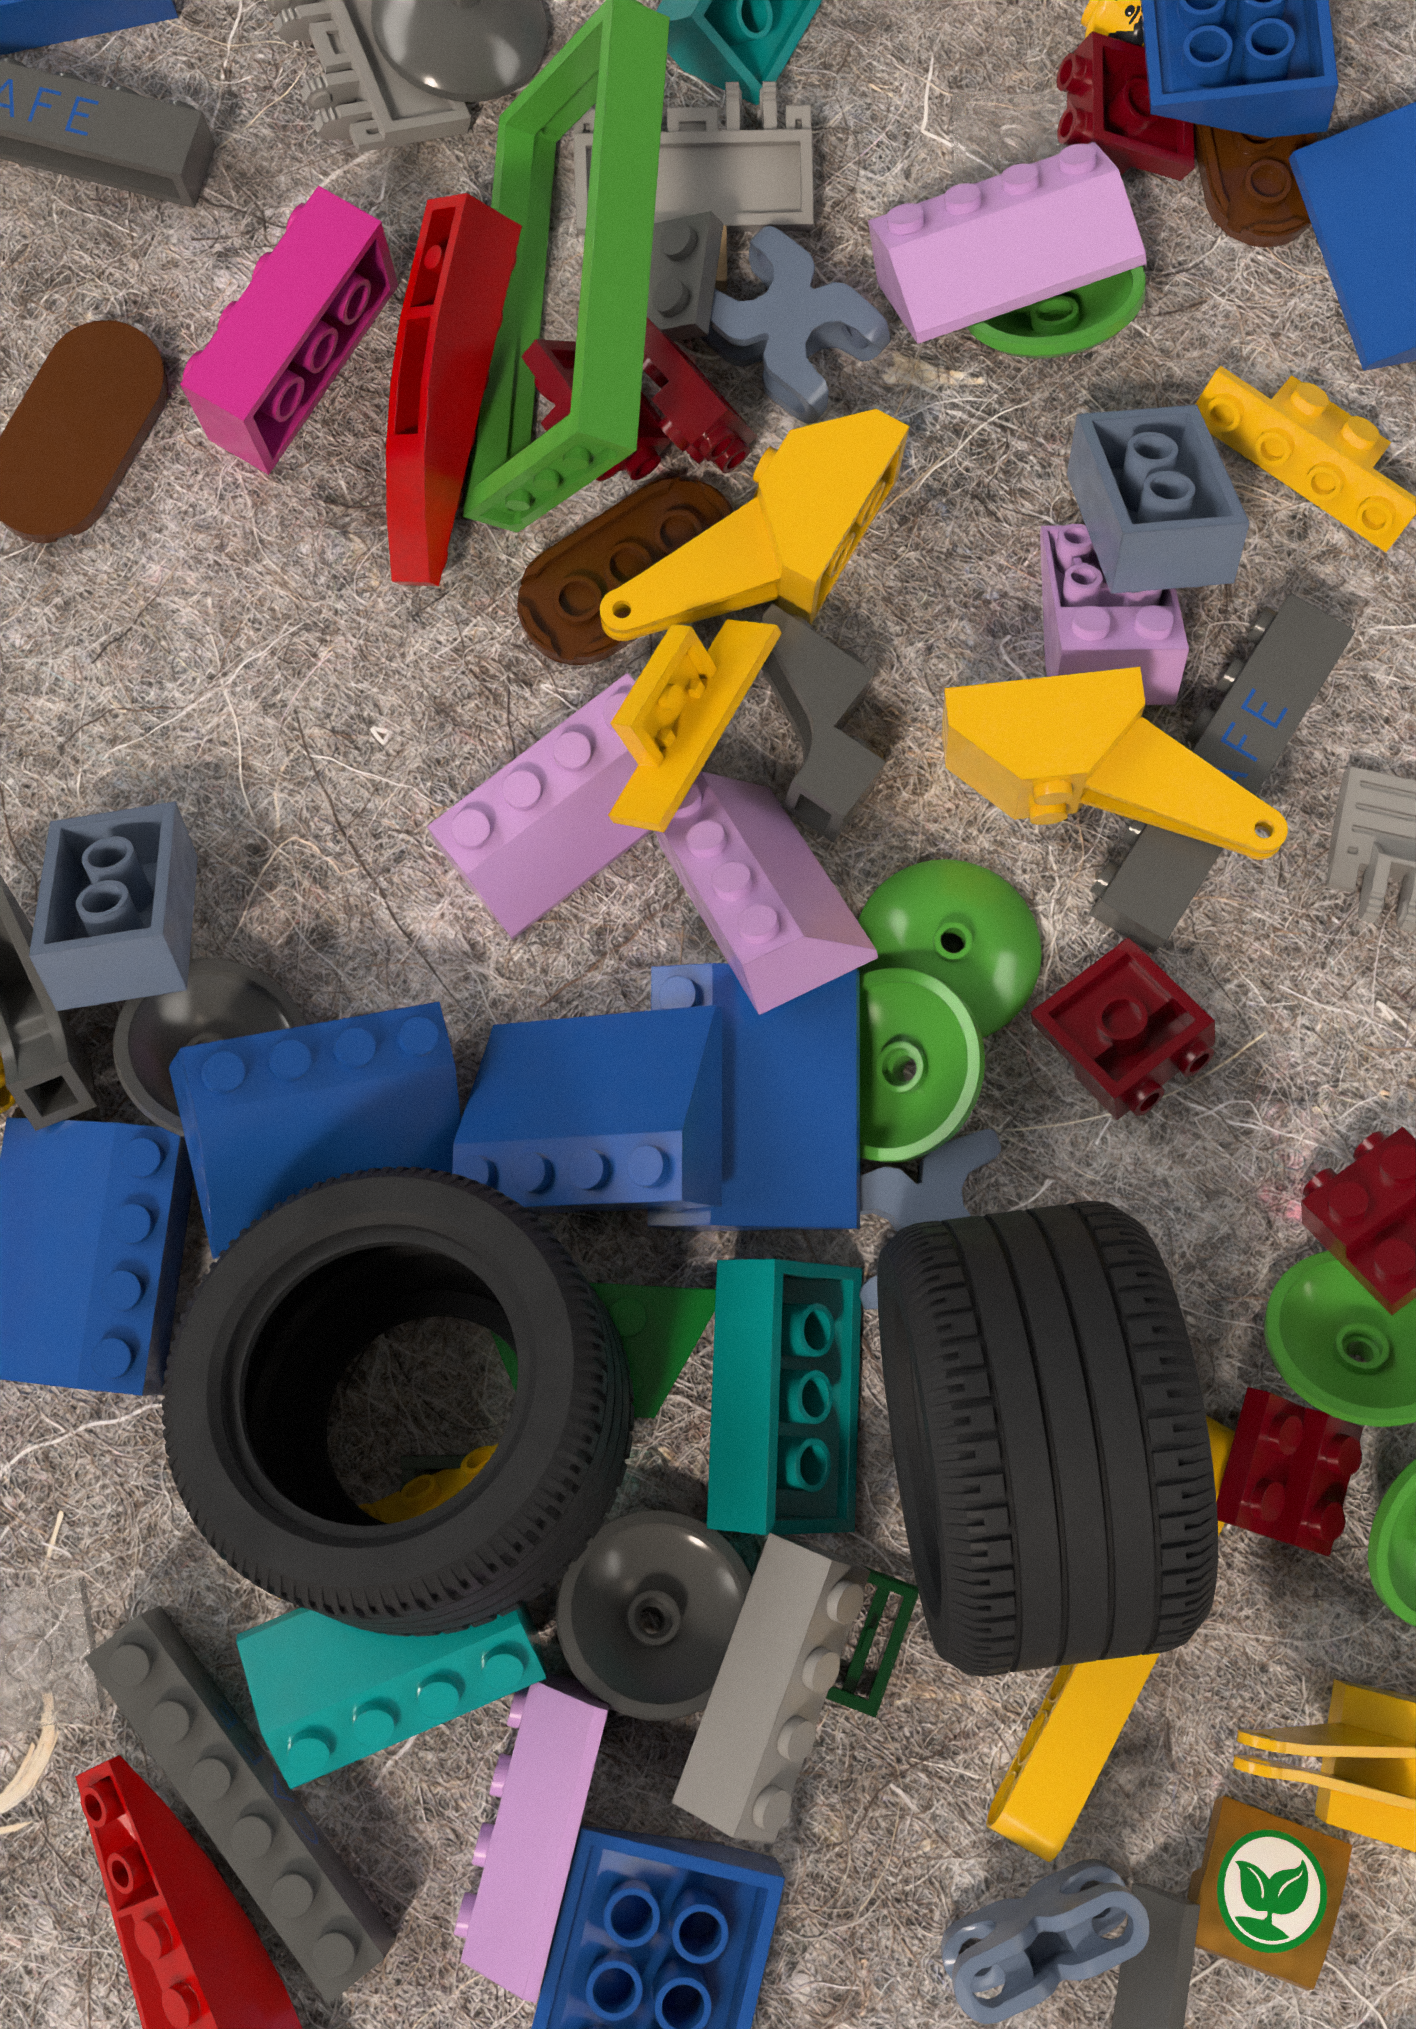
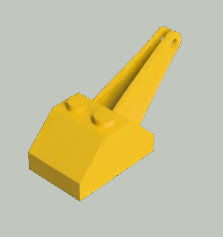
M872 409L790 430L778 450L770 446L761 457L753 475V481L758 483V488L751 501L638 576L604 596L600 604L601 624L604 632L614 640L629 641L667 630L671 624L685 625L774 600L777 607L786 613L796 614L811 625L898 480L910 426L878 409ZM619 612L629 613V616L625 618H618L615 615Z
M1141 667L944 688L941 734L945 768L1014 820L1030 818L1032 824H1054L1067 819L1068 814L1077 813L1086 804L1246 855L1255 860H1264L1275 855L1288 833L1287 822L1279 811L1250 793L1142 717L1146 703ZM1255 830H1264L1269 837L1261 838L1256 834Z
M1334 1679L1327 1724L1261 1730L1238 1729L1236 1741L1272 1752L1323 1757L1321 1771L1254 1755L1236 1754L1234 1755L1232 1767L1262 1777L1318 1786L1314 1815L1323 1822L1416 1852L1415 1695Z

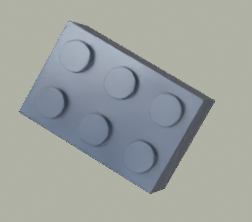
M1185 405L1077 414L1067 477L1110 593H1138L1150 590L1234 583L1250 522L1198 406Z
M176 801L50 821L29 957L56 1011L187 990L198 856Z

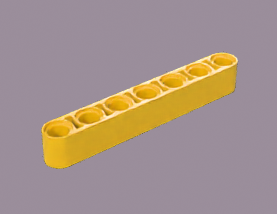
M1206 1415L1217 1502L1235 1431ZM1218 1521V1536L1225 1524L1221 1521ZM1160 1653L1140 1654L1137 1656L1060 1666L995 1794L987 1815V1828L1046 1862H1051L1055 1859L1065 1844Z

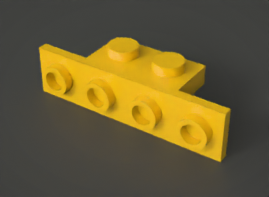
M1220 365L1195 403L1210 434L1384 552L1389 550L1416 515V497L1373 468L1391 442L1381 436L1376 426L1367 419L1352 416L1329 401L1327 394L1318 386L1308 382H1301L1291 375L1273 398L1270 399Z
M726 619L708 651H706L692 626L670 625L610 723L638 763L636 770L608 814L613 823L665 832L782 633L777 625Z

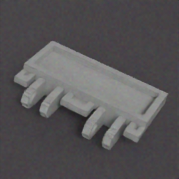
M264 0L268 10H273V12L279 11L275 21L272 23L280 40H284L286 43L288 41L293 43L295 40L299 42L312 40L325 74L322 77H319V75L315 78L311 77L309 81H306L300 92L308 109L312 108L314 111L315 109L321 110L326 108L324 111L318 112L317 117L313 121L316 132L321 140L324 139L327 142L334 139L352 138L357 153L468 133L471 115L465 102L440 98L415 87L401 77L385 60L376 44L372 31V0Z
M762 81V88L759 90L762 130H740L742 90L739 88V82H725L726 130L718 131L717 107L667 108L668 132H661L654 223L712 211L724 224L723 226L727 225V232H758L765 226H773L780 231H812L814 211L811 105H786L785 129H777L776 82ZM589 109L574 124L577 235H585L595 109Z
M1350 766L1343 773L1327 858L1329 869L1325 887L1353 892L1356 887L1358 871L1365 872L1357 913L1361 921L1375 924L1384 907V896L1386 894L1388 878L1403 880L1396 914V927L1409 932H1414L1416 929V781Z

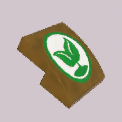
M1222 1796L1214 1801L1202 1866L1192 1872L1187 1895L1188 1900L1200 1904L1195 1947L1305 1990H1313L1321 1972L1336 1924L1353 1845L1229 1797Z

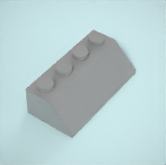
M769 1533L674 1794L673 1804L732 1838L775 1843L778 1831L789 1815L791 1795L802 1763L813 1747L816 1736L815 1727L826 1695L837 1679L840 1668L839 1659L850 1627L861 1611L864 1600L863 1591L870 1574L868 1569L844 1555Z

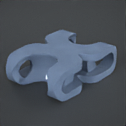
M765 226L750 240L749 262L752 272L762 281L768 289L767 292L754 300L737 301L714 289L709 332L707 336L700 338L731 365L745 367L763 360L762 384L765 393L795 418L804 423H813L827 410L829 390L826 380L816 371L808 358L821 349L838 348L862 362L870 361L877 357L890 343L887 321L880 312L849 285L831 282L814 289L812 281L815 274V264L811 254L779 229L773 226Z
M984 1129L946 1142L935 1151L927 1154L918 1165L917 1184L902 1170L892 1167L878 1168L860 1176V1215L873 1213L887 1219L896 1232L914 1223L941 1222L946 1219L971 1216L964 1207L962 1187L969 1173L990 1163L1001 1152V1143L996 1131ZM877 1276L866 1280L860 1288L859 1297L865 1310L878 1309Z
M1099 1859L1081 1860L1041 1879L1031 1886L1023 1898H1006L993 1902L955 1921L946 1929L942 1936L940 1954L944 1969L952 1979L954 1994L962 2010L979 2023H998L1043 2002L1054 1993L1059 1982L1062 1980L1081 1981L1092 1978L1136 1956L1148 1941L1149 1919L1147 1911L1140 1900L1125 1887V1883L1115 1869ZM1095 1880L1104 1883L1079 1892L1081 1886L1086 1882ZM1126 1914L1128 1915V1925L1122 1935L1114 1939L1102 1937L1121 1924ZM975 1937L982 1939L959 1955L963 1943L968 1939ZM1004 1984L1001 1993L994 1998L985 1999L974 1994Z

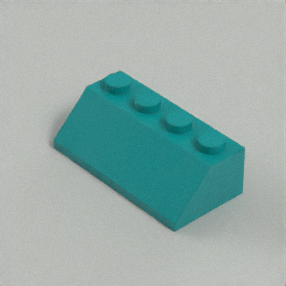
M662 0L656 11L670 17L667 52L683 71L725 90V82H739V88L742 90V99L759 105V90L762 88V81H777L822 0Z
M781 1259L717 1260L707 1529L769 1535V1533L783 1535L855 1532L861 1300L859 1292L862 1286V1268Z
M524 1601L522 1607L503 1617L497 1614V1619L477 1627L470 1625L467 1630L449 1634L441 1632V1634L436 1636L421 1637L414 1635L409 1637L393 1636L361 1630L355 1626H349L315 1611L300 1607L237 1634L236 1639L261 1734L290 1790L547 1678L540 1634Z

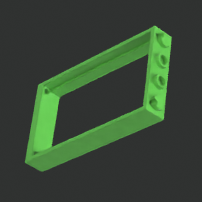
M606 0L499 116L491 208L522 225L516 250V265L510 276L504 302L503 321L497 333L489 367V382L483 393L475 428V442L468 458L463 517L516 533L637 451L670 17L643 6L637 0ZM596 103L571 410L568 416L530 444L535 376L521 356L534 340L540 337L556 142Z

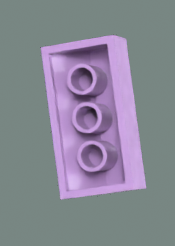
M1095 142L1070 145L1061 150L1058 155L1032 164L1024 163L1010 166L1000 175L974 184L964 183L949 188L943 195L917 204H901L892 208L885 215L868 220L878 285L917 344L1147 264L1146 251L1119 169Z
M628 672L427 826L438 849L512 940L653 831L616 824L608 816L638 766V763L610 724L635 684V680Z
M700 771L665 832L655 831L663 853L757 1013L761 1015L877 959L876 948L782 808L770 787Z
M547 1672L546 1679L514 1693L507 1726L519 1730L512 1756L503 1753L499 1755L489 1795L501 1798L495 1825L483 1822L481 1825L472 1859V1865L484 1868L478 1893H464L454 1935L466 1938L460 1962L522 2000L537 2003L609 1710V1704L596 1699L578 1680Z

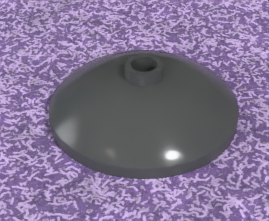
M372 0L371 26L374 39L383 57L406 81L434 96L461 102H480L497 99L510 94L524 85L533 76L542 61L547 40V20L540 0Z
M190 959L186 991L126 1000L118 1017L113 1036L114 1063L123 1088L140 1111L164 1129L185 1137L169 1071V1065L181 1047L307 1024L290 995L280 985L260 971L225 959Z
M647 1510L616 1518L603 1525L594 1539L590 1538L586 1543L588 1548L576 1562L572 1561L568 1565L569 1570L562 1577L556 1604L557 1633L562 1651L579 1682L596 1699L609 1704L611 1709L634 1718L655 1721L673 1720L690 1716L702 1711L707 1706L751 1585V1576L734 1547L716 1530L707 1529V1524L691 1516L666 1510ZM645 1611L654 1613L660 1621L659 1632L653 1634L645 1632L639 1624L640 1613Z

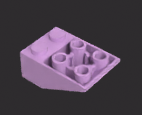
M1085 525L1041 526L1040 547L1044 651L1047 677L1141 667L1145 705H1176L1189 652L1176 588L1111 594Z

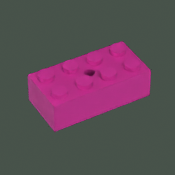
M319 185L306 204L301 203L293 210L288 219L286 232L272 252H266L260 257L254 268L252 281L238 301H232L225 307L219 318L218 330L204 350L195 352L185 366L180 386L208 440L268 475L271 473L399 286L380 220Z

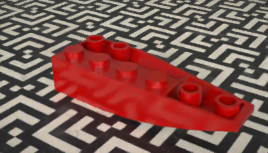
M468 193L427 200L399 320L390 381L386 439V516L391 581L399 585L439 586L442 571L448 560V545L456 511L462 499L461 489L468 458L475 442V428L483 393L489 382V367L495 341L503 321V307L510 276L517 260L516 250L522 225Z
M120 1755L75 1776L80 1793L81 1807L89 1826L142 2028L303 2029L288 1992L251 1921L214 1864L162 1799Z

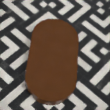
M1194 123V148L1206 207L1213 221L1229 237L1254 247L1281 246L1299 237L1312 224L1288 158L1293 151L1318 142L1317 133L1264 138Z
M93 321L80 325L66 333L50 351L0 436V522L13 534L35 543L58 542L56 538L65 537L69 534H72L74 537L88 530L103 513L161 413L168 395V378L164 362L155 344L146 334L129 324L119 321Z
M681 477L661 478L643 486L543 551L527 566L518 591L517 613L522 630L528 641L544 656L568 665H588L600 662L635 641L636 639L617 641L610 638L604 632L600 616V604L604 596L638 576L733 513L734 510L729 501L716 488L697 480L696 484L691 481H681ZM619 612L615 616L625 618L629 616V613Z

